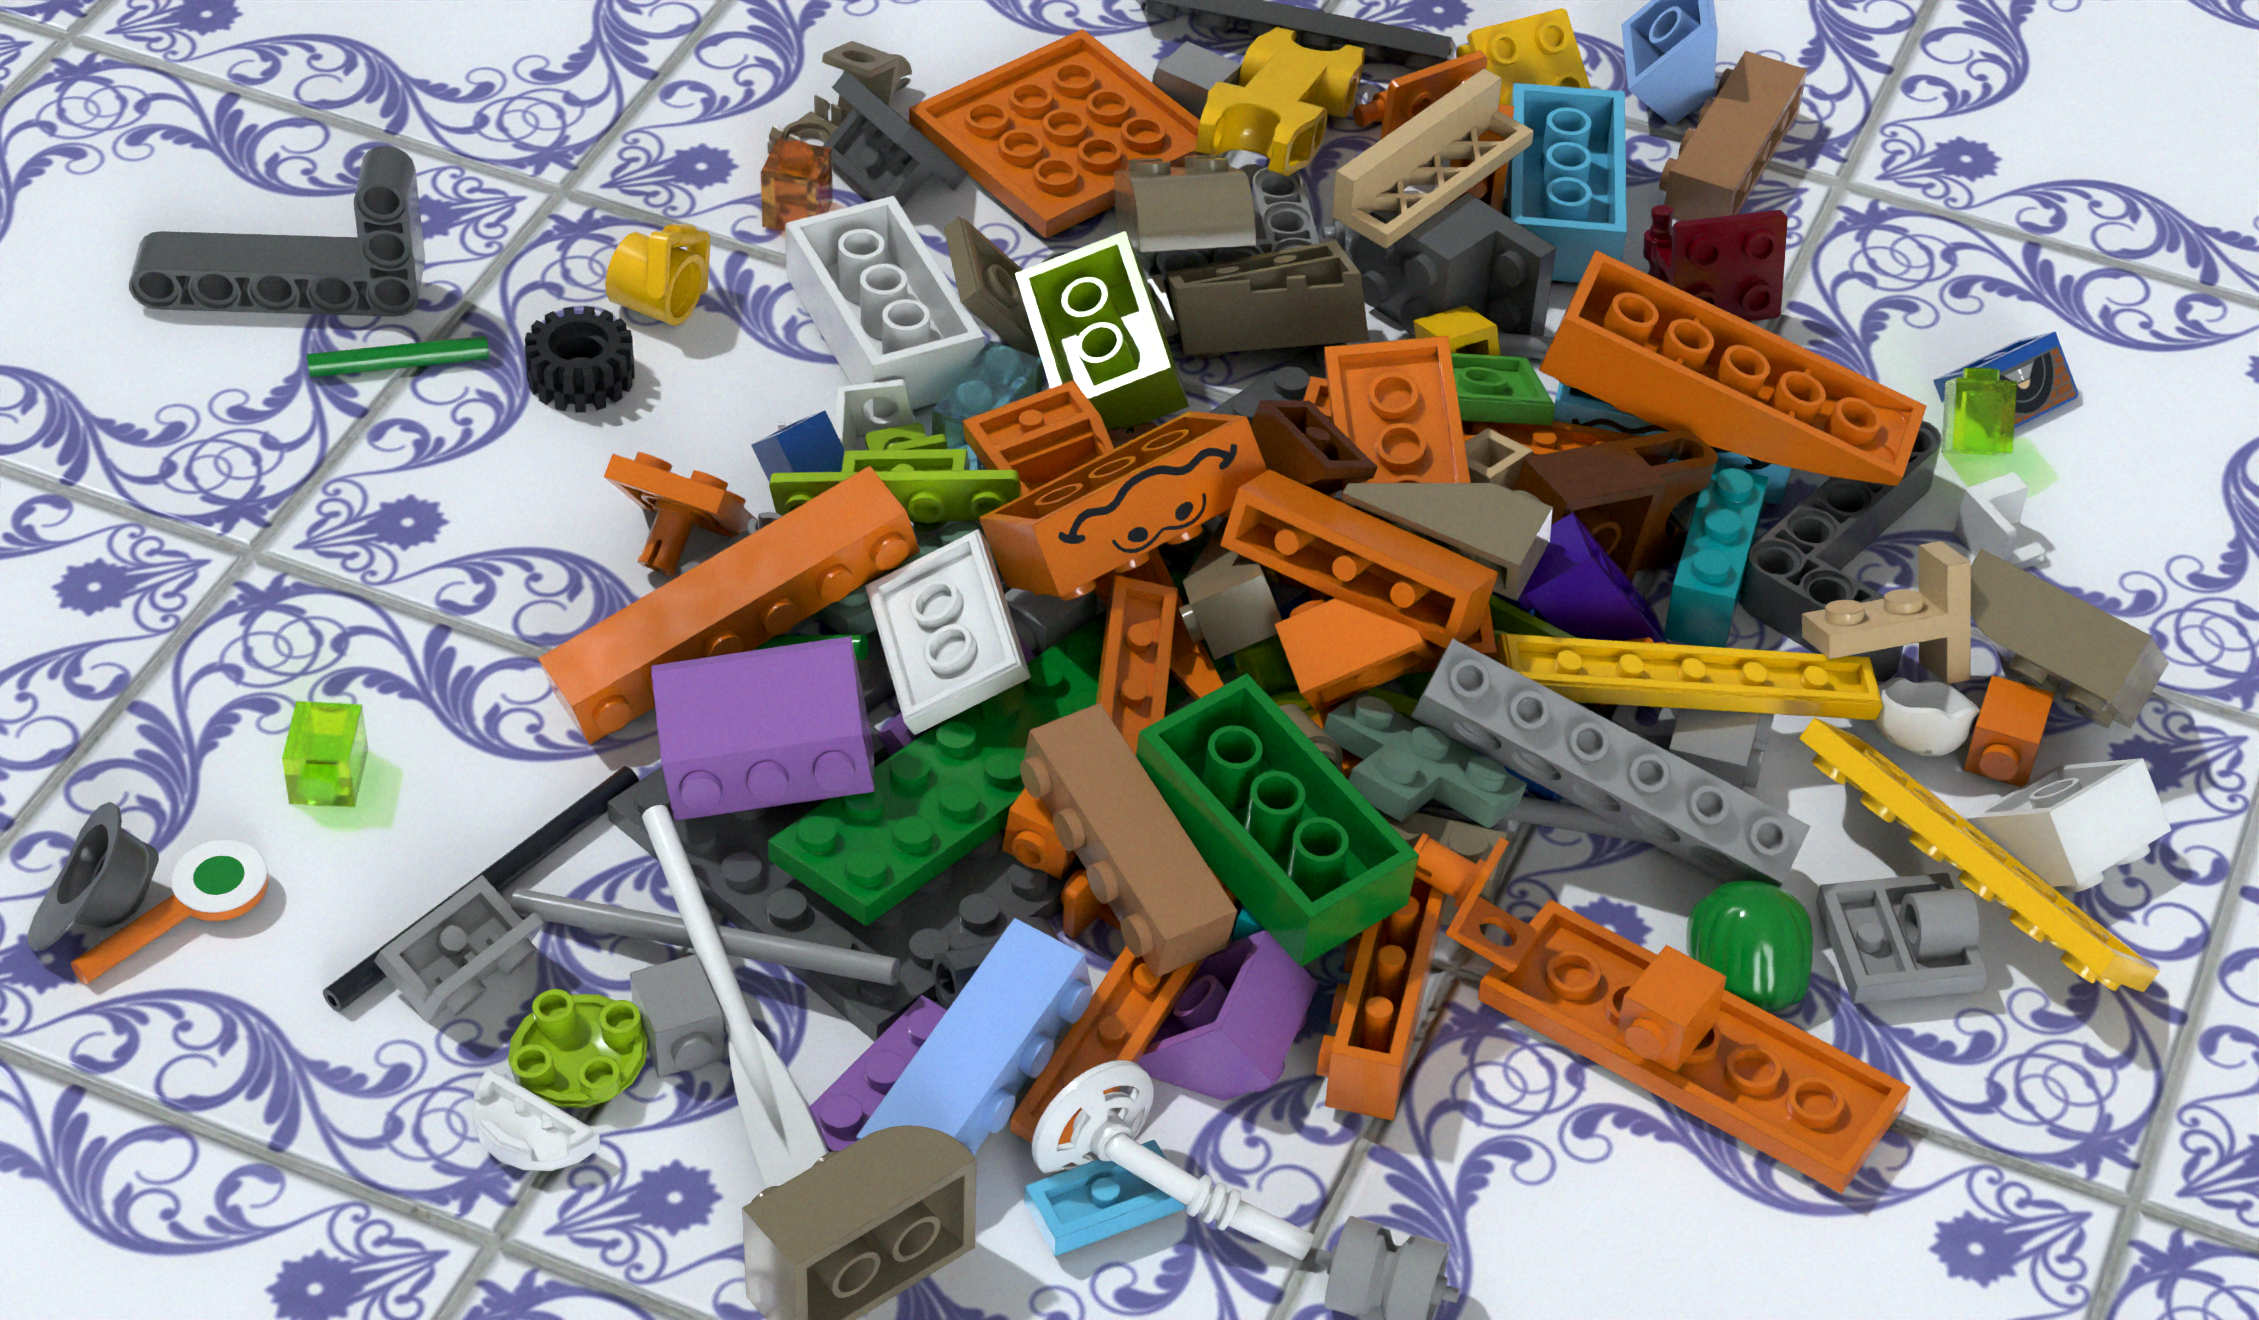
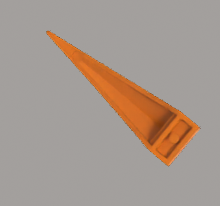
M1074 380L962 421L964 438L987 470H1016L1019 473L1023 495L1114 449L1100 414ZM1156 547L1148 551L1150 559L1141 566L1120 573L1111 570L1094 579L1097 586L1092 591L1107 606L1109 588L1115 575L1175 587ZM1177 592L1169 673L1195 700H1198L1224 686L1202 641L1193 643L1179 610L1180 607L1184 606V603Z

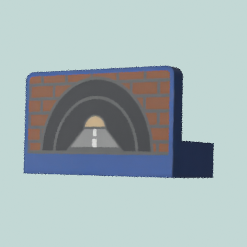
M2056 331L2020 339L1933 380L1941 402L1970 396L1984 435L1987 438L1999 436L2078 397V390Z

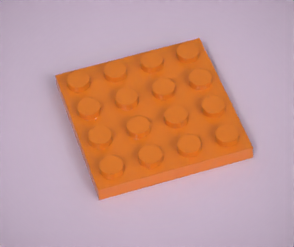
M1084 29L909 107L910 124L1045 239L1115 206L1114 171L1128 170V160L1162 158V161H1170L1171 167H1185L1184 157L1201 155L1195 152L1200 120Z

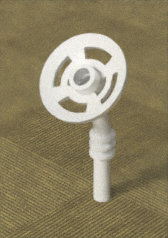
M1115 1060L1085 1071L1056 1095L1041 1116L1033 1135L1032 1156L1037 1167L1047 1177L1076 1168L1065 1166L1071 1162L1081 1166L1098 1159L1105 1162L1113 1161L1186 1205V1214L1192 1217L1201 1212V1221L1209 1224L1215 1219V1227L1221 1231L1230 1226L1301 1261L1307 1255L1313 1242L1314 1234L1241 1200V1191L1235 1188L1226 1193V1184L1218 1182L1215 1186H1212V1177L1206 1174L1197 1179L1133 1140L1144 1125L1153 1102V1083L1147 1072L1138 1064L1127 1060ZM1117 1086L1134 1087L1130 1096L1123 1092L1107 1094L1103 1092ZM1081 1107L1082 1110L1073 1123L1071 1142L1058 1145L1065 1126ZM1113 1108H1122L1118 1115L1112 1110Z

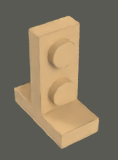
M1943 541L1919 545V592L1910 589H1898L1887 592L1884 595V599L1862 603L1854 600L1830 602L1823 610L1802 613V637L1829 659L1919 643V663L1946 684L1970 680L1971 561Z

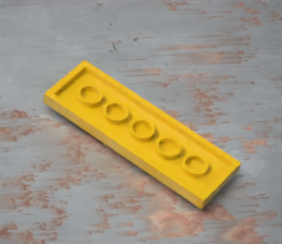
M1815 717L1799 737L1801 741L1817 752L1811 761L1814 766L1834 781L1842 785L1847 782L1864 793L1859 799L1860 802L1885 821L1892 823L1895 820L1912 831L1908 838L1909 841L1936 861L1941 862L1945 859L1961 870L1962 873L1958 876V879L1974 893L1989 902L1994 898L2013 912L2008 919L2023 932L2039 942L2046 939L2057 948L2065 951L2060 960L2088 982L2094 983L2097 980L2113 991H2116L2120 985H2124L2145 992L2160 972L1864 739Z

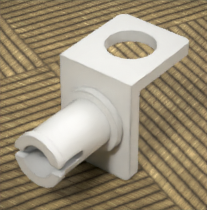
M902 379L837 386L835 411L831 413L829 419L845 451L856 450L857 436L866 435L872 431L915 423L907 384ZM885 397L895 402L898 410L889 417L879 418L867 413L863 406L872 398ZM779 422L778 429L780 430L794 422Z

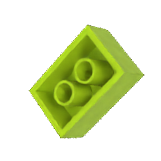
M1126 231L1015 273L1050 388L1074 380L1100 414L1106 430L1124 427L1126 431L1131 429L1132 425L1147 423L1189 407L1145 272Z

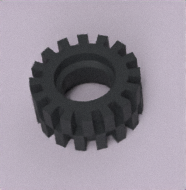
M573 306L563 308V317H558L552 311L545 315V324L536 320L531 325L532 333H526L524 346L527 381L529 382V389L532 394L539 393L540 402L548 405L555 399V409L566 411L568 404H575L576 413L586 412V404L593 403L596 410L606 408V398L617 403L623 398L622 390L630 391L633 386L632 379H635L633 339L631 330H627L626 323L621 318L613 321V313L607 310H603L599 316H595V308L584 306L583 314H575ZM573 358H591L580 361L569 360Z

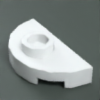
M488 1067L474 1089L473 1124L481 1145L498 1161L522 1170L553 1171L577 1164L600 1148L598 1131Z

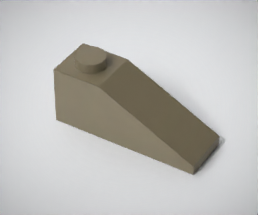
M1348 483L1342 493L1343 503L1499 572L1493 591L1515 601L1518 600L1550 543L1553 507L1542 503L1537 497L1521 490L1512 491L1495 483Z
M1229 517L1222 519L1185 577L1183 584L1190 603L1179 608L1193 643L1195 644L1205 639L1214 660L1278 634L1275 624L1283 621L1261 564L1220 546Z

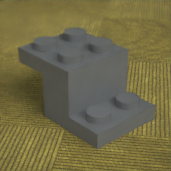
M1467 193L1435 213L1386 249L1360 234L1356 267L1361 273L1364 302L1414 335L1413 320L1466 305L1496 324L1497 328L1505 333L1544 336L1556 247L1475 196ZM1373 211L1369 215L1387 224L1398 216V211Z

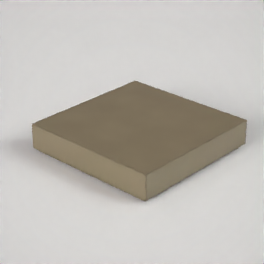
M958 216L943 228L961 303L1029 362L1036 365L1042 359L1015 273L1023 269L965 218L962 219Z

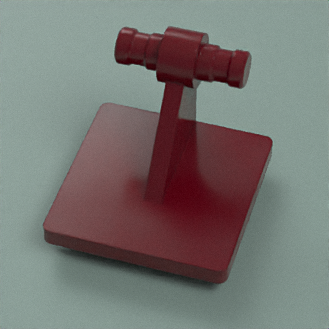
M1657 205L1651 209L1652 225L1644 233L1643 257L1650 265L1648 275L1667 284L1670 282L1671 286L1748 322L1776 319L1780 316L1788 217L1782 210L1678 221L1672 226V220L1674 219V209L1672 207Z

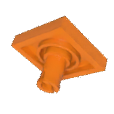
M637 452L634 460L612 454L604 477L639 507L657 513L642 554L637 559V562L646 568L659 572L661 569L663 574L675 576L677 565L693 526L733 538L747 530V525L752 517L756 519L744 508L746 500L735 493L727 491L728 483L713 475L693 470L689 479L670 472L672 469L670 463L646 453Z

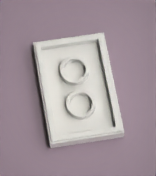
M979 529L865 586L904 723L914 735L1031 678L989 544Z

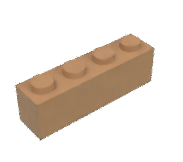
M1746 50L1733 70L1725 69L1717 88L1716 98L1708 97L1699 115L1697 128L1689 127L1680 145L1678 158H1669L1664 166L1659 189L1666 192L1664 205L1674 209L1675 219L1685 221L1737 215L1799 114L1807 69Z
M1095 704L1029 730L1024 760L1020 764L1023 783L1029 794L1035 799L1041 798L1053 817L1054 829L1063 847L1068 851L1074 850L1086 868L1088 883L1096 899L1103 904L1108 903L1121 923L1123 939L1130 952L1136 957L1142 956L1155 978L1226 949L1237 909L1102 704Z

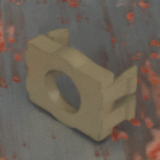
M814 95L815 113L810 111L798 121L787 125L784 129L775 124L772 126L769 134L770 141L767 142L768 154L771 155V158L781 163H787L788 167L798 172H809L818 164L829 160V158L820 151V148L816 150H802L801 138L812 137L821 140L825 144L847 117V112L839 106L831 104V121H829L828 110L830 109V103Z

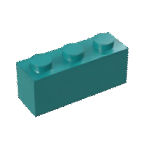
M1715 466L1708 487L1700 491L1673 583L1664 631L1667 639L1695 646L1726 648L1742 590L1749 550L1755 544L1759 529L1768 476L1745 472L1737 468Z

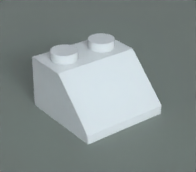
M2143 758L2057 766L1966 818V820L2052 887L2064 886L2067 893L2080 892L2099 884L2104 880L2102 871L2112 865H2124L2143 858L2150 853L2149 843L2171 831Z

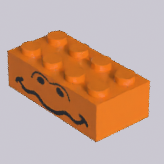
M1188 411L979 517V520L1007 587L1031 591L1036 596L1044 594L1060 597V600L1067 601L1092 591L1097 586L1094 579L1111 570L1120 573L1132 570L1146 563L1150 559L1148 551L1165 542L1168 545H1175L1198 536L1203 531L1201 524L1217 515L1221 518L1229 517L1238 488L1267 471L1247 416Z

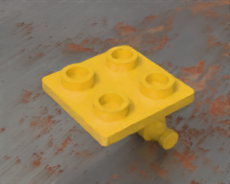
M1564 8L1475 29L1467 35L1469 45H1460L1456 50L1457 57L1480 50L1488 58L1486 70L1502 78L1499 104L1511 105L1513 83L1591 89L1571 22Z

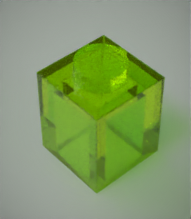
M1964 368L1963 378L1957 377L1946 381L1941 453L2003 456L2013 453L2017 381L1999 380L2000 370L1990 368Z
M296 701L282 756L289 804L355 807L368 754L362 704Z

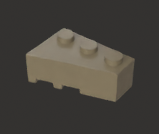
M1336 240L1165 272L1168 294L1179 329V333L1174 335V338L1184 355H1193V357L1205 359L1235 351L1369 341L1361 273Z

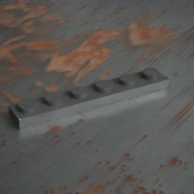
M1136 0L1140 6L1145 7L1144 14L1153 18L1175 21L1177 13L1197 17V25L1212 30L1227 31L1228 24L1249 27L1248 35L1255 38L1276 27L1296 31V37L1301 38L1300 45L1310 49L1331 51L1333 44L1341 46L1348 44L1364 48L1366 50L1365 60L1383 62L1385 54L1406 58L1405 66L1416 70H1422L1452 60L1456 49L1452 37L1265 0Z

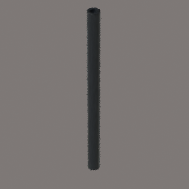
M626 766L619 769L323 990V996L328 1005L333 1010L341 1012L385 979L387 976L374 962L378 953L479 876L483 875L499 893L606 813L609 800L639 782L635 772Z

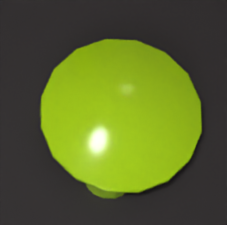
M551 989L544 991L533 1001V1012L523 1019L511 1037L508 1063L516 1084L557 1108H587L613 1099L633 1084L646 1063L648 1038L642 1025L639 1009L632 1002L613 1000L599 994L570 995L562 989Z

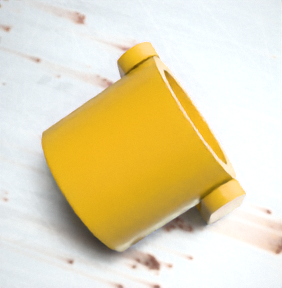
M687 223L667 225L662 231H654L650 236L636 231L628 234L619 243L607 269L605 287L609 301L673 326L682 324L693 312L700 295L705 294L708 289L709 233L698 231L695 226ZM679 247H687V250L681 249Z

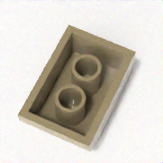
M1219 155L1184 157L1185 167H1171L1170 161H1162V158L1128 160V170L1114 171L1116 234L1126 231L1133 248L1138 252L1256 246L1254 205L1249 179L1244 171L1229 166L1227 158H1219Z
M1980 549L1971 565V616L1990 643L2009 663L2008 668L2021 676L2019 681L2022 684L2054 692L2055 694L2057 691L2065 694L2064 697L2076 705L2074 710L2102 727L2109 728L2114 720L2131 729L2169 664L2152 636L1983 549Z
M895 1126L873 1132L841 1151H831L818 1159L810 1169L786 1183L766 1188L751 1203L742 1208L746 1297L766 1320H856L975 1248L977 1158L957 1139L939 1130L923 1126Z

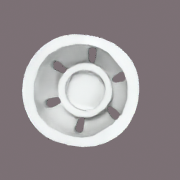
M1897 677L1891 678L1878 686L1883 707L1877 719L1873 720L1880 734L1894 745L1918 755L1938 757L1957 750L1970 737L1980 709L1961 692L1944 681L1932 679L1917 683Z

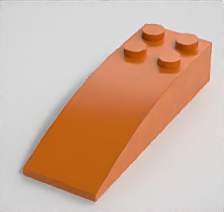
M1595 250L1569 302L1539 368V371L1556 378L1562 384L1577 388L1611 404L1621 412L1632 414L1670 431H1689L1701 438L1709 446L1780 466L1831 477L1898 486L1904 476L1927 407L1912 398Z

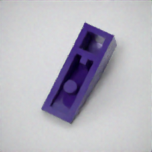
M1571 513L1552 524L1550 543L1518 598L1522 607L1527 612L1536 608L1549 624L1564 632L1587 639L1620 641L1650 637L1654 643L1666 642L1669 644L1655 610L1578 517Z

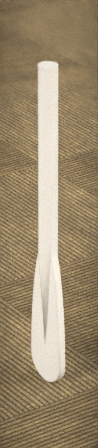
M656 805L647 809L643 813L642 819L694 950L698 955L723 1013V1023L728 1033L729 1057L735 1092L746 1133L765 1188L780 1186L810 1169L818 1159L829 1153L816 1121L789 1070L771 1043L755 1027L669 810L664 805Z

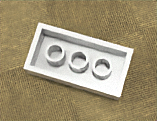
M894 196L785 223L787 278L852 385L902 379L907 384L913 410L984 391L985 336L967 308L961 303L960 297ZM885 397L872 398L864 404L870 415L879 418L891 416L898 410L896 403Z

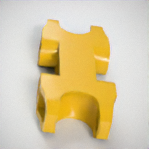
M1276 27L1258 36L1249 46L1244 56L1239 75V86L1218 81L1208 91L1207 103L1199 121L1195 152L1201 155H1220L1231 150L1255 152L1270 159L1268 172L1287 177L1297 170L1308 166L1322 144L1327 124V114L1345 119L1354 109L1356 103L1355 96L1362 78L1366 50L1348 44L1334 51L1308 49L1295 43L1296 31Z

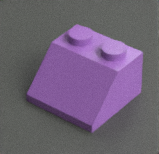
M1267 930L1230 942L1226 949L1205 958L1137 1064L1147 1072L1150 1078L1223 1101L1252 1091H1265L1274 1085L1283 1074L1285 1069L1284 1060L1296 1034L1307 1021L1308 1015L1306 1011L1319 984L1303 967H1299Z

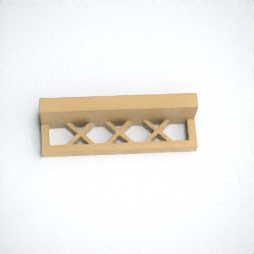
M1482 69L1339 168L1335 176L1332 218L1386 249L1532 145L1534 130L1498 111L1502 78L1486 69ZM1489 129L1506 138L1504 141H1478V137ZM1446 159H1471L1472 161L1467 167H1442L1441 165ZM1409 185H1435V190L1431 193H1405L1404 189ZM1373 211H1398V216L1387 224L1369 214Z

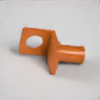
M1423 832L1414 847V850L1419 855L1414 876L1456 899L1453 906L1459 909L1445 935L1505 970L1514 972L1533 941L1536 930L1479 897L1509 841L1500 837L1486 861L1480 859L1475 864ZM1487 923L1502 928L1511 937L1513 945L1499 946L1492 943L1481 933L1479 925Z

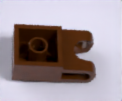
M1689 431L1663 432L1525 457L1514 491L1528 492L1537 497L1542 503L1552 506L1551 525L1574 513L1627 578L1633 582L1637 571L1671 565L1680 561L1689 531L1680 524L1671 511L1686 496L1708 487L1718 461V456L1712 447ZM1671 459L1682 460V461H1676V462L1667 463V461H1669V460H1671Z

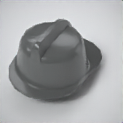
M114 803L102 804L90 815L78 834L65 866L35 913L28 932V945L34 951L48 948L59 940L73 924L101 928L120 924L134 914L143 902L157 867L159 855L154 847L141 841L121 827L120 808Z

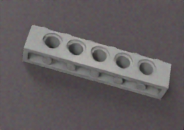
M1455 639L1451 640L1439 660L1410 716L1726 883L1749 880L1766 882L1780 887L1784 883L1811 827Z

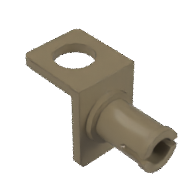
M854 41L823 53V63L842 69L843 73L848 71L890 107H892L894 90L906 87L911 79L904 77L912 74L910 63L906 58L898 54H889ZM839 95L838 106L844 109L848 116L854 107Z

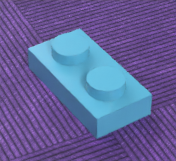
M1155 1139L1141 1144L1166 1159ZM1100 1159L1025 1186L1024 1204L1054 1257L1185 1209L1184 1204L1113 1161L1105 1162Z

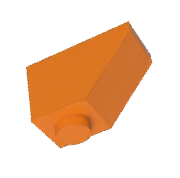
M1336 598L1327 602L1324 600H1313L1301 604L1291 611L1290 618L1275 624L1300 693L1316 712L1436 661L1431 647L1419 630Z

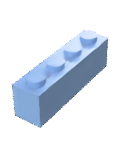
M1014 918L856 1136L857 1141L873 1132L889 1127L905 1125L923 1126L939 1130L954 1137L976 1157V1151L990 1132L998 1133L1008 1122L1014 1110L1015 1096L1029 1076L1036 1078L1044 1071L1052 1057L1054 1041L1068 1022H1077L1086 1011L1092 997L1093 988L1085 954Z

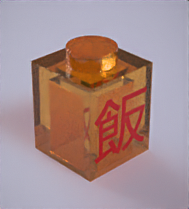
M776 140L761 171L762 227L785 231V223L829 211L833 202L832 148L811 145L803 141Z

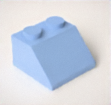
M1651 0L1621 24L1628 90L1674 126L1689 113L1699 111L1706 99L1714 94L1718 35L1714 0Z

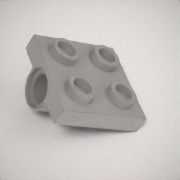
M1948 872L1822 884L1819 886L1816 905L1853 1004L1984 991L1988 971L1977 946L1980 934L1978 906L1971 890L1968 888H1954Z

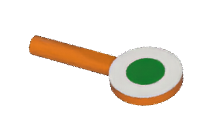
M234 839L211 840L191 848L181 856L173 868L171 874L173 895L71 961V967L75 975L83 984L87 985L189 916L205 921H224L247 913L262 900L269 885V875L264 857L252 845Z

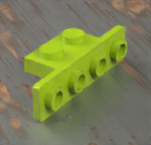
M967 449L844 451L841 472L773 473L769 483L775 511L783 516L866 467L871 466L905 508L910 522L924 523L980 521L979 517L1023 495L1019 473L1016 470H969L970 463Z

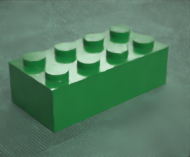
M1248 673L1139 731L1136 750L1137 759L1206 864L1299 967L1304 966L1408 905L1419 858L1418 853Z

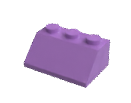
M852 636L652 665L651 674L661 764L674 821L874 792V746Z

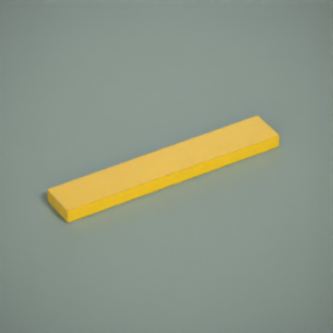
M1501 633L1496 646L1499 663L1573 702L1876 720L1883 707L1870 657L1843 656L1829 659L1824 654L1503 633Z

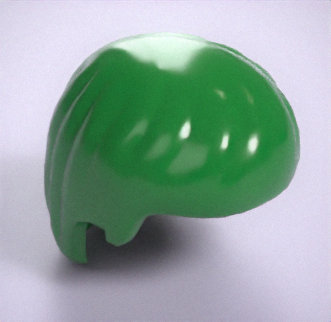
M1732 881L1720 885L1693 907L1687 922V953L1689 957L1727 976L1724 990L1767 1012L1783 1010L1804 999L1809 987L1813 962V934L1810 917L1804 906L1793 894L1766 882Z

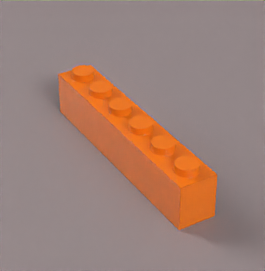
M868 466L540 656L538 660L556 698L585 740L591 745L608 734L622 729L627 723L655 707L651 674L652 665L751 651L773 637L789 631L797 623L831 603L845 598L850 592L884 572L898 567L906 559L920 552L908 513L871 466Z

